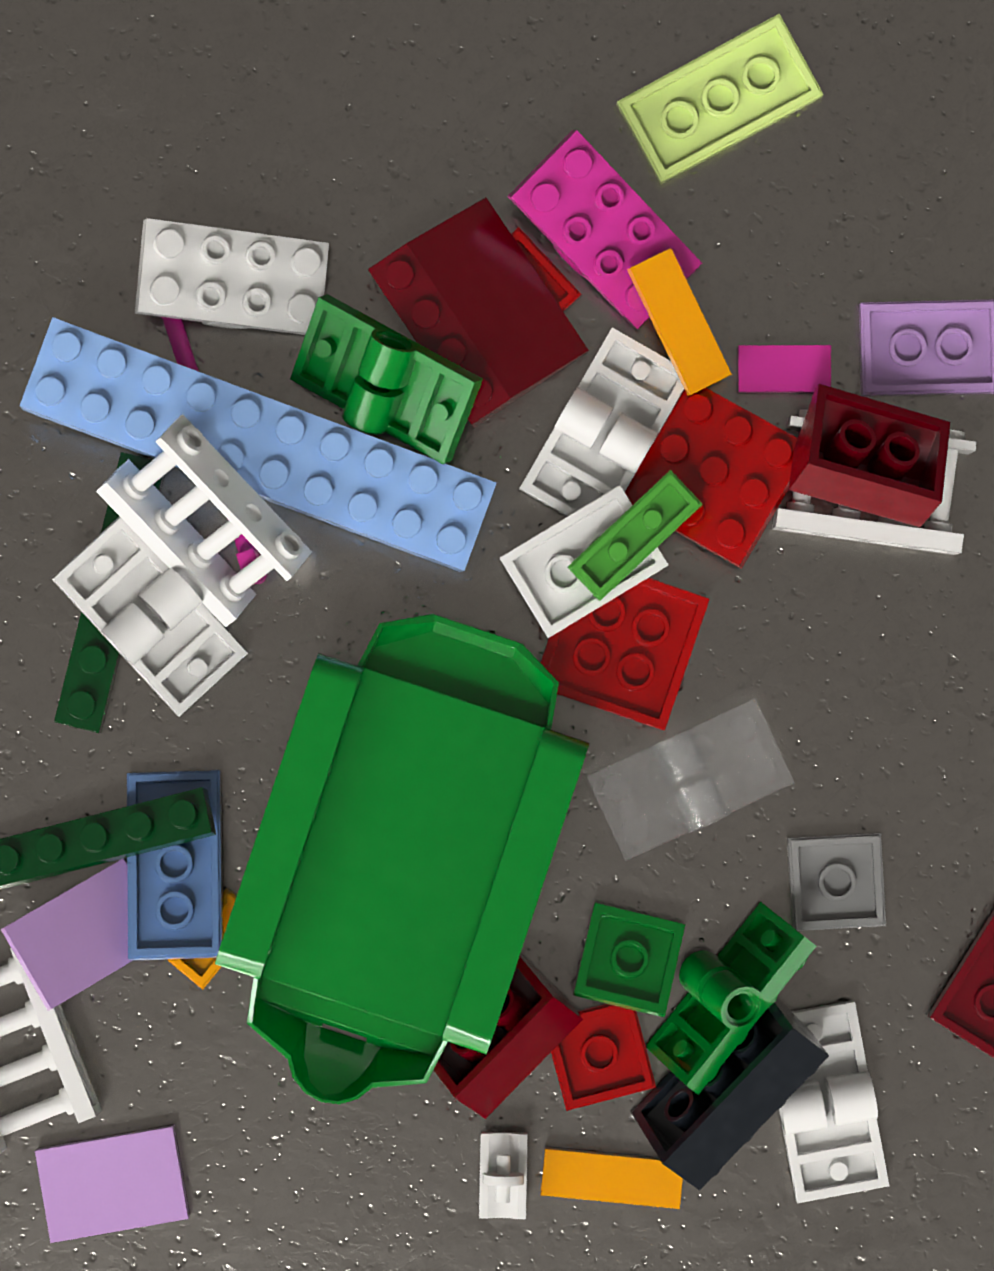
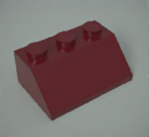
M818 384L794 448L789 490L921 527L942 503L951 422Z
M520 953L487 1054L448 1042L434 1068V1072L455 1099L486 1119L583 1018L563 994Z

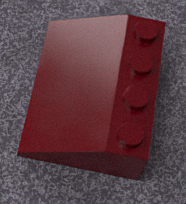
M486 197L407 242L368 269L418 344L483 378L468 417L473 428H476L589 352Z

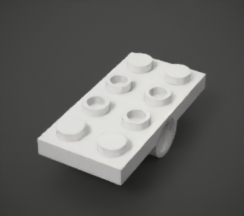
M146 218L143 220L135 314L198 321L204 325L220 328H253L305 335L319 297L324 296L329 243Z
M612 327L579 386L560 415L552 433L519 490L566 517L619 485L625 492L684 390L672 362Z
M120 516L51 578L179 717L248 654L204 606L202 600L191 586L174 569L169 568Z
M851 1000L792 1011L814 1034L829 1055L819 1066L818 1070L808 1077L787 1099L783 1107L779 1109L797 1203L888 1187V1175L877 1122V1102L872 1079L867 1069L855 1002Z

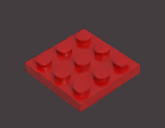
M704 388L689 396L684 390L628 485L625 494L633 506L671 470L703 504L675 532L742 569L789 490L793 452L798 438L708 388Z
M647 578L549 637L540 663L559 682L558 695L665 731L710 599Z

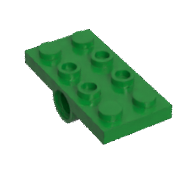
M326 294L317 300L290 380L343 409L342 419L349 426L369 434H382L386 432L444 465L453 459L483 378Z
M760 902L718 956L711 951L701 950L694 952L685 959L680 968L679 980L688 994L648 1042L646 1048L688 1088L699 1095L707 1083L714 1079L719 1068L734 1049L745 1040L748 1032L765 1010L776 1001L778 994L793 975L804 966L816 945Z

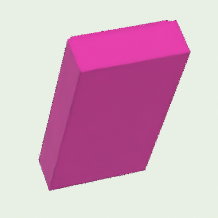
M738 345L737 393H814L818 384L831 387V345Z

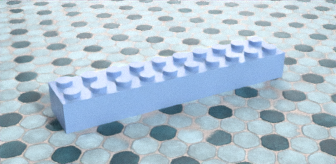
M52 317L20 403L23 411L153 459L163 452L155 441L183 414L262 499L458 572L465 571L496 486V482L448 464L443 465L432 458Z

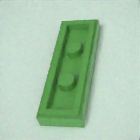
M670 470L567 568L600 602L703 504Z

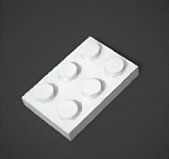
M620 485L499 558L547 638L668 566V563L657 547L600 602L567 568L632 507L631 502Z

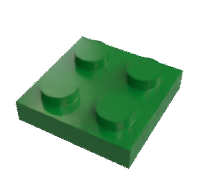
M594 903L573 996L664 1017L686 924Z

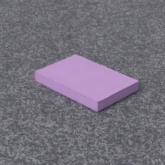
M994 300L862 302L859 304L861 396L994 394Z
M124 858L1 929L48 1011L133 961L128 959L127 863Z
M174 1125L43 1147L35 1150L50 1243L185 1220L190 1217Z

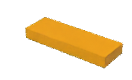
M672 249L665 250L627 269L687 395H692L732 375Z
M545 1147L540 1193L541 1196L680 1209L683 1178L663 1165L660 1159L656 1157Z

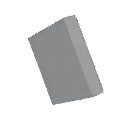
M881 833L787 837L791 921L793 928L797 931L886 926Z

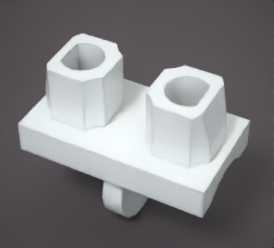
M481 1132L479 1218L526 1219L528 1133Z

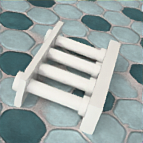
M800 410L799 417H789L786 429L801 431L808 410ZM950 430L942 503L931 514L930 521H925L924 529L906 526V523L879 516L878 522L860 520V511L839 504L838 508H833L832 516L814 513L815 505L810 504L811 496L794 491L792 502H787L786 509L778 508L774 513L772 529L951 555L962 553L964 534L952 533L953 525L948 524L958 453L968 455L976 451L977 442L965 440V432Z
M182 414L155 441L163 450L162 453L141 470L128 459L96 492L169 568L174 569L191 586L202 600V603L226 627L239 617L257 595L250 586L274 568L288 581L307 560L312 551ZM177 465L196 486L172 505L153 484ZM208 500H211L228 518V521L204 539L186 518ZM243 534L261 555L236 573L218 552Z
M12 948L10 950L13 957L8 958V964L0 967V987L14 981L18 985L24 983L30 1000L25 1002L24 1008L0 1017V1037L29 1025H33L34 1028L41 1026L47 1044L42 1045V1051L0 1067V1087L47 1068L52 1072L58 1070L64 1087L59 1089L58 1095L0 1117V1154L7 1148L3 1139L5 1135L63 1112H67L68 1115L74 1113L78 1123L96 1117L102 1111L61 1004L49 1011L47 1010Z

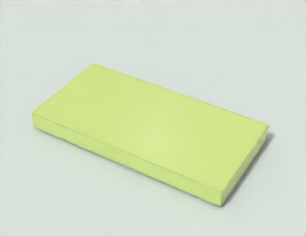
M777 14L618 100L616 105L661 185L822 98L824 94L781 15Z

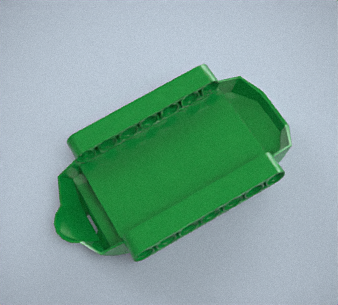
M435 614L379 623L358 665L321 653L317 655L217 954L215 965L254 977L247 1024L288 1059L292 1078L305 1094L319 1102L343 1104L359 1099L372 1088L427 1083L448 1042L483 1054H487L589 747V742L551 730L559 682L520 642ZM326 1024L365 1037L367 1039L366 1041L349 1035H345L322 1027V1025Z

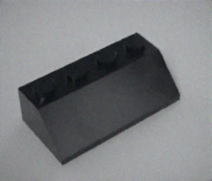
M777 998L765 1010L750 1029L745 1040L734 1049L719 1068L714 1079L707 1083L699 1095L670 1072L631 1114L662 1164L700 1191L712 1177L721 1171L722 1167L733 1155L752 1139L758 1129L777 1110L783 1107L787 1099L808 1077L818 1070L819 1066L829 1055L814 1034Z

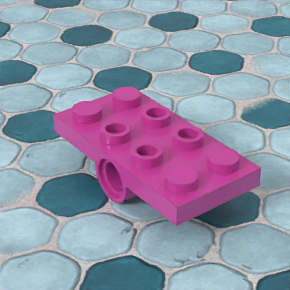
M572 130L507 196L552 242L553 248L560 257L579 275L587 279L633 328L638 329L649 318V315L627 269L670 248L686 279L702 264L578 130Z

